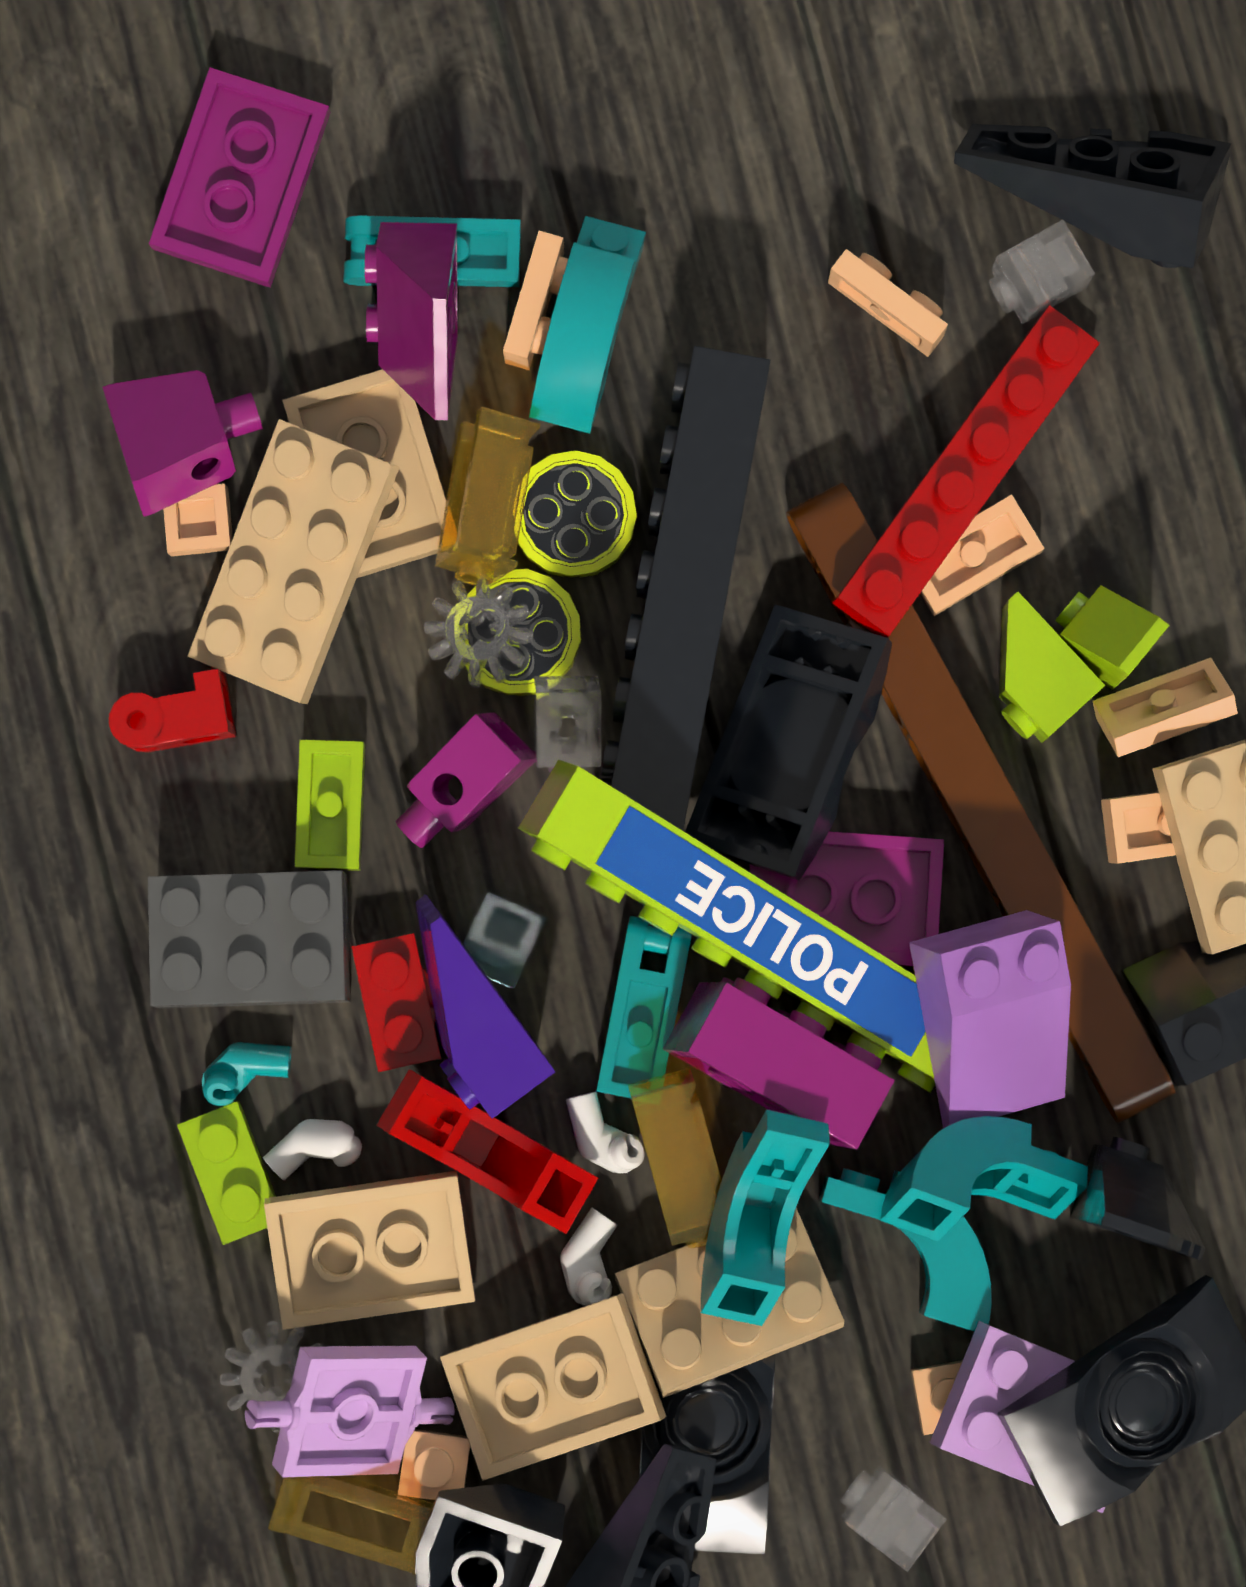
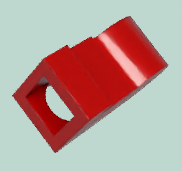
M219 669L193 673L195 691L153 698L144 693H129L120 697L113 704L109 713V727L112 735L121 744L138 752H153L237 737L226 674Z

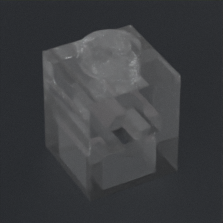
M1062 219L998 255L991 269L995 277L989 280V284L1001 308L1006 313L1014 310L1023 324L1043 313L1049 305L1054 307L1088 288L1095 273L1065 221Z
M534 676V752L537 768L548 767V771L551 773L558 760L577 765L586 770V767H601V690L598 676ZM574 718L576 726L573 727L572 736L570 737L560 736L559 729H561L562 719Z
M879 1465L872 1476L863 1470L848 1487L840 1501L848 1507L841 1516L844 1523L907 1572L947 1520L941 1511L881 1465Z

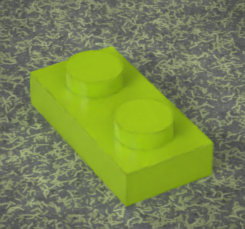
M300 740L295 868L361 871L365 766L364 742Z
M240 1101L178 1124L179 1132L222 1244H228L266 1229L264 1200L265 1198L276 1197Z

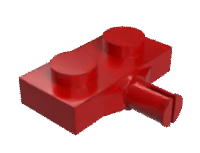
M414 933L352 946L378 1072L441 1059L434 1028L435 1016L428 974L421 966Z

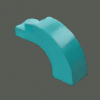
M585 216L577 243H573L555 303L539 366L529 418L590 434L605 389L618 328L641 257L646 232Z
M766 1110L754 1133L742 1131L727 1164L711 1218L702 1271L700 1313L763 1326L785 1289V1258L792 1219L807 1182L830 1145L828 1123Z
M993 1116L960 1120L939 1131L897 1175L886 1193L880 1221L939 1242L969 1211L971 1195L994 1197L1055 1220L1087 1188L1088 1166L1061 1157L1054 1152L1032 1146V1124Z
M843 1168L840 1180L825 1177L818 1201L880 1220L886 1194L877 1192L880 1179ZM894 1170L891 1183L900 1173L899 1171ZM963 1216L939 1242L895 1226L914 1244L924 1266L925 1292L919 1313L923 1316L971 1331H975L979 1321L989 1325L992 1303L989 1269L979 1240L965 1217Z

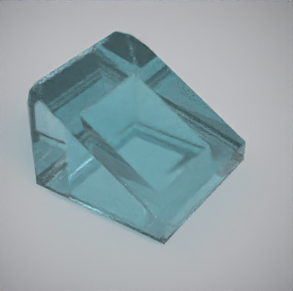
M488 892L463 945L489 979L509 988H514L521 977L546 918Z

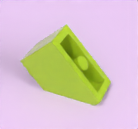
M1102 585L1089 599L1079 591L1055 620L1064 628L1059 636L1111 690L1129 676L1170 626L1157 615Z
M1016 592L1002 608L999 698L1007 707L1001 713L1013 729L1027 740L1034 734L1043 743L1096 695L1105 684L1019 592Z

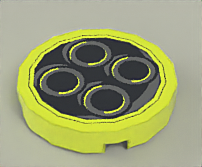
M580 451L551 454L530 467L516 486L510 510L514 537L527 559L548 574L571 578L597 575L615 564L632 541L637 519L633 491L621 471L600 456Z
M529 569L502 570L480 580L463 599L455 621L456 647L467 671L485 688L507 695H535L556 685L573 667L581 643L580 616L569 593L551 577Z

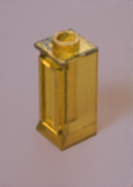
M481 407L477 410L475 424L463 421L459 425L435 567L455 572V578L459 581L479 586L490 585L517 567L518 561L510 558L516 555L534 449V447L528 446V442L540 428L541 424Z
M690 1067L628 1084L671 1244L673 1246L685 1242V1246H688V1248H698L706 1246L711 1218L722 1181L697 1091H694L696 1085Z
M344 1475L284 1477L268 1529L290 1534L416 1575V1548L434 1504L414 1497L398 1495V1492ZM311 1491L410 1521L402 1551L303 1521Z

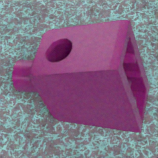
M198 370L113 383L102 387L143 517L154 514L232 477L236 469L227 440L263 429L252 393L215 403L206 374Z
M496 712L475 714L409 782L407 787L418 799L395 822L414 844L423 848L444 826L451 832L468 827L540 757ZM454 776L461 781L463 786V794L458 800L449 792V781Z

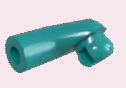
M243 1042L229 1045L206 1068L203 1074L202 1090L204 1097L213 1105L226 1106L236 1099V1096L256 1075L289 1078L292 1056L291 1046Z

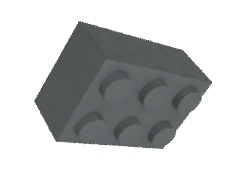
M342 870L148 877L150 1006L157 1008L351 1002L348 875Z

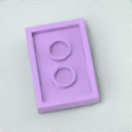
M979 1321L930 1443L940 1449L1034 1486L997 1413L1075 1362V1360ZM1105 1507L1097 1511L1103 1513Z

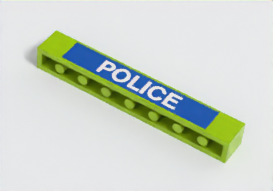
M562 760L557 761L518 829L536 839L531 848L532 852L563 870H566L570 861L576 863L590 872L585 884L617 903H620L624 894L630 896L644 905L638 915L643 920L673 936L679 926L697 937L692 946V949L724 968H726L730 959H733L749 969L744 980L764 990L776 1000H778L782 991L787 992L801 1001L796 1011L819 1022L827 1028V1031H830L834 1022L852 1032L847 1043H853L881 1060L885 1053L903 1063L897 1073L899 1076L929 1093L932 1092L935 1087V1080L914 974L581 767Z

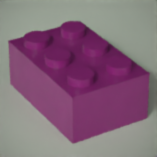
M723 977L721 982H699L663 1050L767 1110L828 1123L830 1145L857 1150L895 1081L878 1071L882 1060L853 1043L848 1042L844 1046L835 1041H832V1043L826 1041L822 1037L827 1028L796 1010H792L791 1014L780 1009L777 1011L766 1006L771 995L746 980L737 977L734 982Z

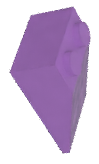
M1025 910L909 942L943 1129L960 1120L983 1116L999 1117L1065 1098L1071 981L1060 921Z

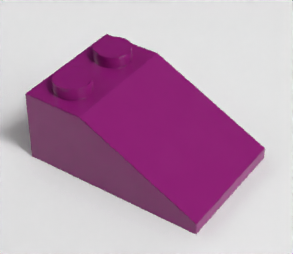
M381 222L377 244H366L365 282L377 283V304H367V342H378L379 366L434 420H448L458 346L457 223Z

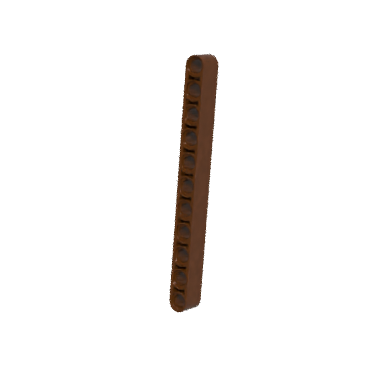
M843 482L786 511V517L791 529L831 603L877 542L858 504ZM832 603L843 625L870 632ZM911 605L888 637L892 642V648L881 695L1001 916L1027 910L1060 921L1071 981L1068 1039L1107 1110L1119 1124L1175 1094L1174 1085L913 605Z

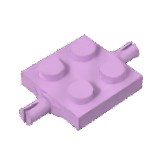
M417 1346L300 1347L291 1387L286 1394V1398L282 1401L249 1400L246 1405L249 1410H245V1421L250 1429L280 1427L272 1465L282 1477L398 1474L405 1445L413 1434L415 1427L419 1424L449 1425L453 1421L450 1415H454L455 1410L450 1397L421 1398L420 1384L427 1357Z

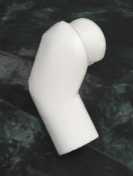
M596 1091L566 1099L578 1151L583 1158L613 1173H628L640 1166L645 1156V1147L642 1141L635 1135L627 1134L604 1123Z
M307 1119L289 1132L263 1159L285 1181L309 1157L332 1159L339 1167L351 1165L359 1158L362 1144L360 1139L354 1135L353 1128L342 1121Z
M591 1208L560 1255L568 1292L577 1303L582 1305H589L610 1298L612 1293V1284L607 1278L600 1251L618 1225L594 1208Z

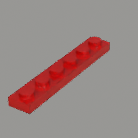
M1049 305L832 603L873 634L888 638L1100 342Z

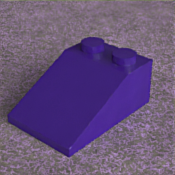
M425 894L416 901L438 1040L448 1056L439 1065L447 1075V1080L469 1110L480 1103L493 1119L554 1074L555 1070L523 1024Z

